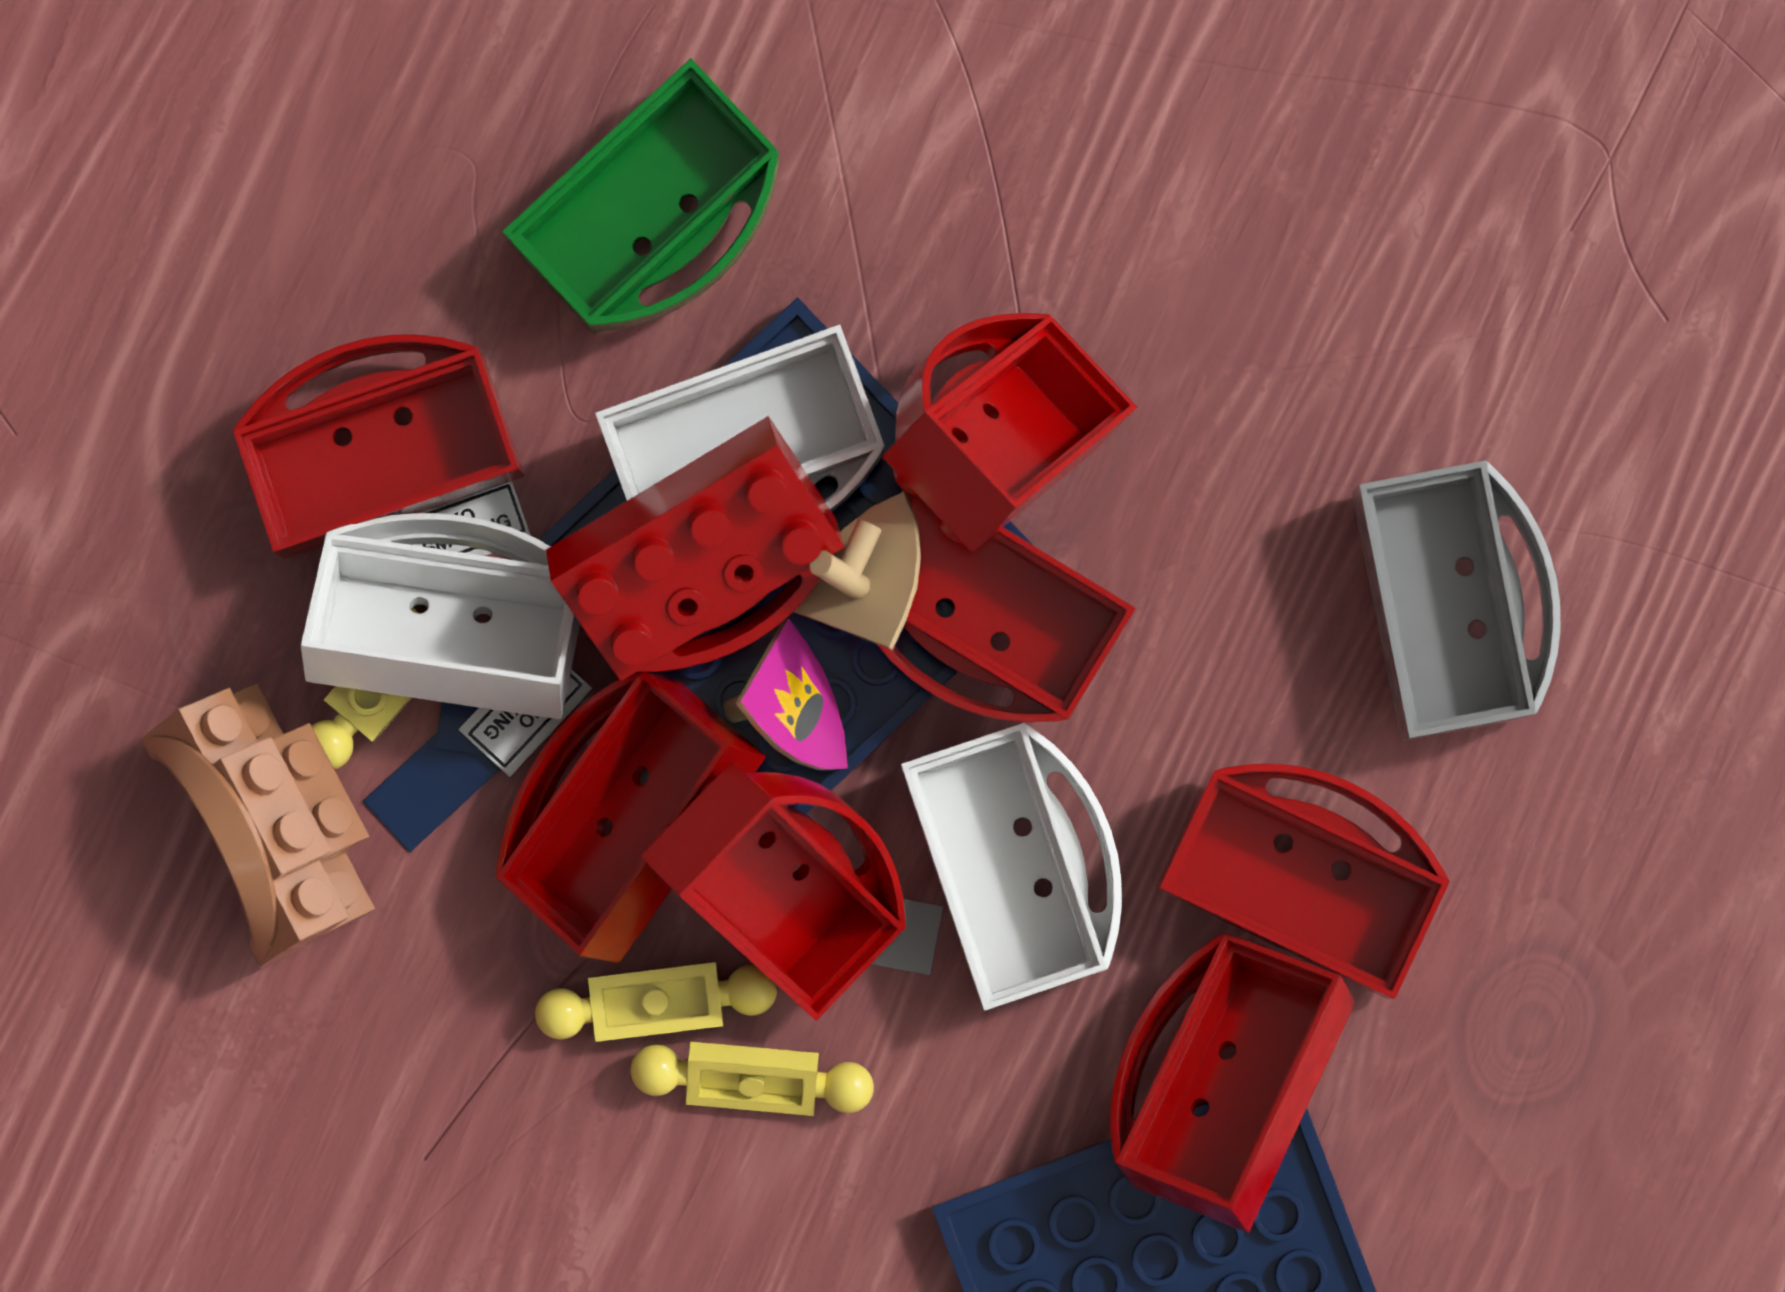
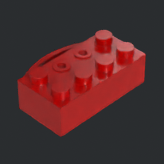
M1013 313L977 319L950 332L916 366L907 379L899 398L896 412V442L882 457L894 469V477L898 485L906 492L918 495L939 517V525L944 534L955 542L963 543L973 553L1092 454L1138 407L1050 314ZM979 350L988 355L989 360L968 365L955 373L940 388L931 402L930 381L934 367L948 358L966 352Z
M418 334L378 336L343 344L318 354L298 365L272 384L252 404L233 429L272 550L283 559L323 546L326 533L336 528L362 523L383 516L420 513L525 477L483 354L476 346L443 337ZM390 353H422L425 356L426 362L424 366L412 370L385 371L354 378L331 388L303 407L289 410L287 407L288 398L305 384L327 371L346 363L370 356ZM401 409H409L412 412V420L405 426L398 425L395 421V415ZM347 429L351 432L352 440L348 445L339 446L336 444L335 435L339 430Z
M767 416L545 551L550 581L618 679L622 681L636 672L683 669L707 663L734 653L755 642L784 621L813 591L821 578L811 572L810 563L817 559L821 551L824 550L834 555L845 548L834 514L770 417ZM791 580L767 605L745 620L725 630L693 639L703 632L719 627L740 616L756 605L769 592Z
M902 490L901 493L905 492L908 495L918 524L921 552L917 590L904 628L923 648L947 666L976 680L1010 689L1013 692L1014 700L1011 705L1001 707L961 695L923 673L900 653L895 646L893 650L877 644L878 647L908 678L929 693L956 707L978 715L1007 721L1055 722L1068 720L1136 608L1004 527L972 553L963 543L955 542L944 534L939 525V517L918 495H912ZM949 599L953 602L955 610L950 617L943 618L937 614L936 604L939 600ZM997 632L1005 633L1009 638V646L1004 651H996L991 646V637Z
M636 672L622 681L617 680L593 695L572 713L546 743L529 769L508 816L501 840L495 878L580 956L620 963L672 890L640 856L654 843L657 833L665 825L674 822L700 795L703 785L710 778L719 775L731 761L745 773H754L767 756L682 682L651 672ZM598 731V733L593 738L589 746L586 748V750L581 755L579 760L576 762L572 770L564 779L560 787L552 796L558 784V781L565 772L571 760L582 748V746ZM645 769H647L649 772V778L647 782L642 785L640 781L641 773ZM610 820L612 822V831L606 836L604 834V826Z
M731 761L719 775L710 778L703 785L700 795L674 822L665 825L657 833L654 843L640 856L685 902L815 1021L830 1008L906 928L903 894L898 874L892 858L879 835L868 822L834 792L816 782L798 776L782 773H745ZM799 803L818 805L837 812L850 826L858 840L864 856L863 864L853 870L850 859L842 845L823 825L813 817L787 805ZM767 832L766 836L760 840L761 836ZM798 865H800V867H799L795 872H793L794 869H795Z
M1247 764L1226 767L1209 773L1155 889L1314 965L1338 974L1342 978L1386 999L1395 1000L1450 881L1434 853L1417 831L1394 809L1370 792L1352 782L1329 773L1302 766ZM1272 778L1294 780L1319 786L1340 794L1364 807L1384 822L1400 838V847L1395 852L1387 851L1358 825L1318 805L1295 799L1273 797L1266 790L1267 782ZM1286 834L1290 837L1292 845L1287 852L1283 853L1276 850L1274 839L1277 835ZM1338 861L1345 862L1349 867V875L1344 880H1338L1332 874V867Z
M1226 932L1195 952L1175 970L1159 988L1138 1019L1121 1056L1114 1081L1110 1119L1113 1155L1115 1163L1133 1187L1249 1233L1356 1003L1343 978L1338 974ZM1192 994H1195L1178 1032L1163 1057L1136 1120H1134L1136 1094L1149 1054L1162 1030L1175 1012ZM1232 1046L1236 1048V1053L1232 1058H1221V1053L1226 1047ZM1205 1103L1209 1105V1111L1206 1115L1202 1117L1194 1116V1110L1199 1104Z

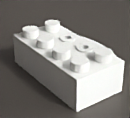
M841 325L595 413L627 501L767 416L770 417L814 485L824 477L829 476L836 479L838 482L837 490L824 500L832 512L861 486L882 455L885 454L883 440Z
M410 513L383 516L358 524H349L326 533L301 642L306 682L561 720L580 623L550 581L545 550L551 546L537 538L498 523L461 515ZM440 543L462 545L486 550L512 560L411 544ZM419 604L425 605L428 608L422 614H416L411 611L412 607ZM479 614H487L491 617V620L487 623H478L474 619Z
M1021 723L901 764L921 829L984 1011L1108 969L1118 936L1122 907L1118 854L1110 826L1092 789L1074 764L1053 743L1032 727ZM1053 772L1061 773L1074 789L1096 831L1103 855L1107 882V905L1105 910L1100 913L1091 911L1088 906V881L1085 860L1075 829L1063 806L1047 786V777ZM1026 818L1030 821L1032 829L1029 835L1022 837L1014 832L1013 824L1015 820ZM1044 878L1051 882L1052 892L1049 896L1039 897L1034 892V884L1038 879Z

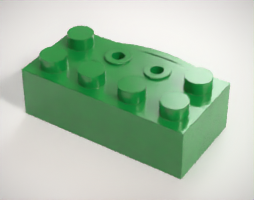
M690 58L508 225L502 233L508 244L593 335L601 331L636 326L658 319L696 299L719 281L737 262L757 232L772 198L780 165L779 152L694 60ZM687 196L694 197L698 201L696 210L690 213L684 212L680 208L681 200ZM745 203L749 205L751 213L741 232L726 253L706 273L691 285L665 300L651 306H644L640 303L639 295L643 290L659 284L678 273L704 251L724 226L736 204ZM640 239H646L651 243L650 252L643 256L633 251L634 244Z

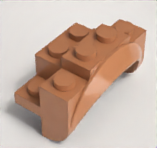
M258 684L234 694L230 688H227L182 707L142 737L141 741L149 757L161 762L172 773L194 804L209 830L239 895L248 923L250 950L260 968L294 954L312 941L375 910L346 854L347 851L370 837L311 724L308 723L283 734Z

